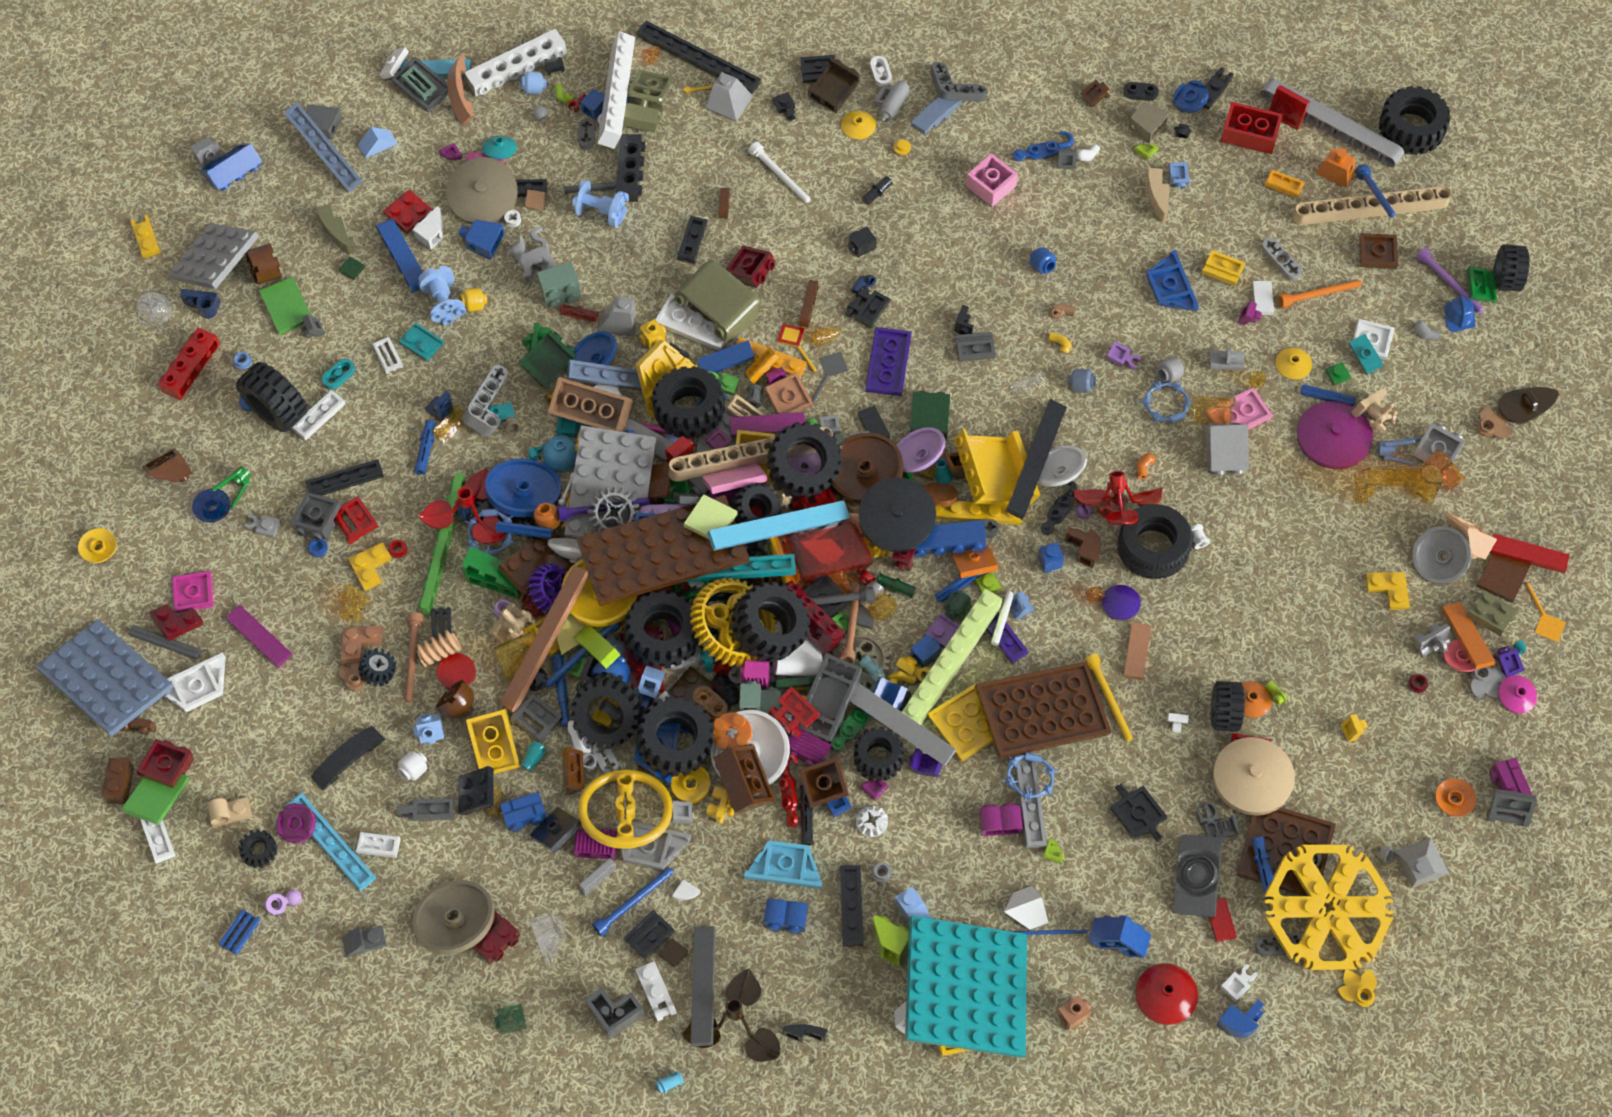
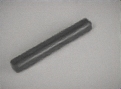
M136 625L131 626L129 634L132 637L193 659H198L202 652L200 648L175 639L168 641L165 636Z

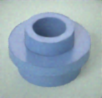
M239 352L233 358V364L239 370L247 369L252 363L250 355L245 352Z

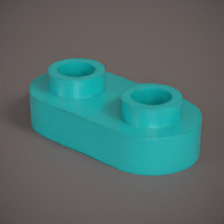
M350 359L338 361L323 374L322 382L324 387L329 390L340 387L355 373L354 363Z

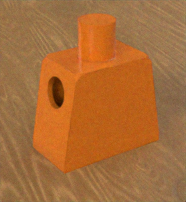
M1332 148L1316 174L1347 188L1354 176L1355 158L1348 155L1344 148H1339L1338 150Z

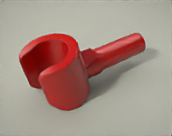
M582 93L576 101H569V110L572 106H575L573 110L575 113L578 112L580 102L586 97V94Z

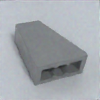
M615 296L601 315L598 332L606 331L611 334L634 336L637 324L634 298Z

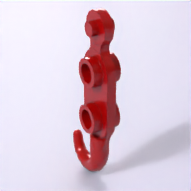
M790 754L787 766L782 773L779 787L782 795L781 804L787 812L786 823L789 827H795L798 822V816L795 813V809L798 807V799L795 790L796 782L790 774L789 763L793 759L794 763L797 764L798 759L794 754Z

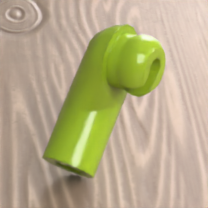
M562 84L554 85L558 101L568 104L569 101L574 99L572 93H564Z
M1270 681L1265 688L1273 696V702L1276 705L1284 704L1287 700L1286 694L1273 681Z

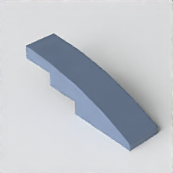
M938 97L911 122V127L925 135L932 127L936 128L943 119L946 120L963 101L944 100Z

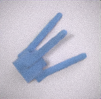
M1420 438L1379 441V456H1384V460L1417 466L1418 464L1415 462L1393 457L1391 454H1395V446L1415 443Z

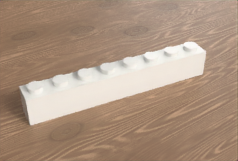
M620 31L611 48L598 144L615 149L622 135L635 41L634 36Z

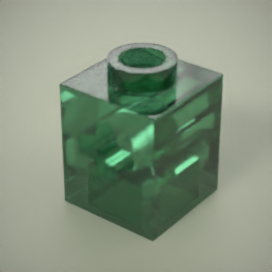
M522 1004L497 1009L498 1016L494 1017L496 1028L501 1029L502 1034L527 1029ZM509 1016H512L511 1023H508Z

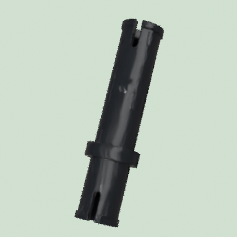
M801 785V802L799 803V809H801V845L812 846L814 845L813 809L815 807L810 808L804 785Z

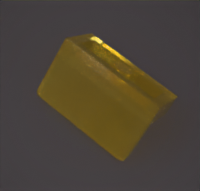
M1198 397L1194 400L1195 422L1231 423V408L1236 405L1235 397Z

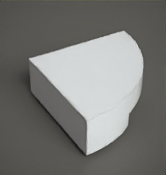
M683 880L672 895V898L678 901L693 899L699 895L700 889Z

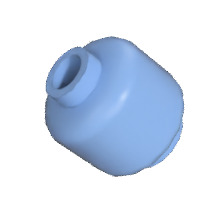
M525 72L524 76H521L520 88L525 94L539 95L543 89H546V78H543L540 72Z

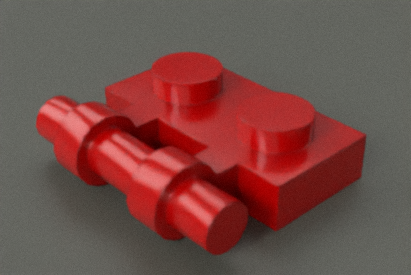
M792 686L777 700L782 707L778 710L773 706L769 710L773 718L786 728L785 731L796 738H799L802 734L798 729L800 724L807 729L821 715ZM788 712L795 717L792 722L785 717Z

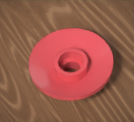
M1458 639L1447 644L1448 650L1443 655L1446 663L1451 668L1462 672L1475 670Z

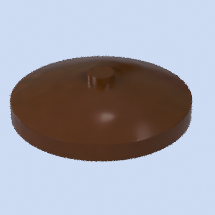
M860 433L850 436L838 444L841 448L839 454L842 456L841 469L831 485L846 500L861 503L868 489L877 482L888 478H902L904 470L902 455L896 444L889 438L876 433Z

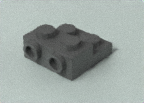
M307 492L290 524L294 532L299 536L303 537L305 534H308L316 541H320L321 538L327 540L336 525L333 520L342 504L338 500Z

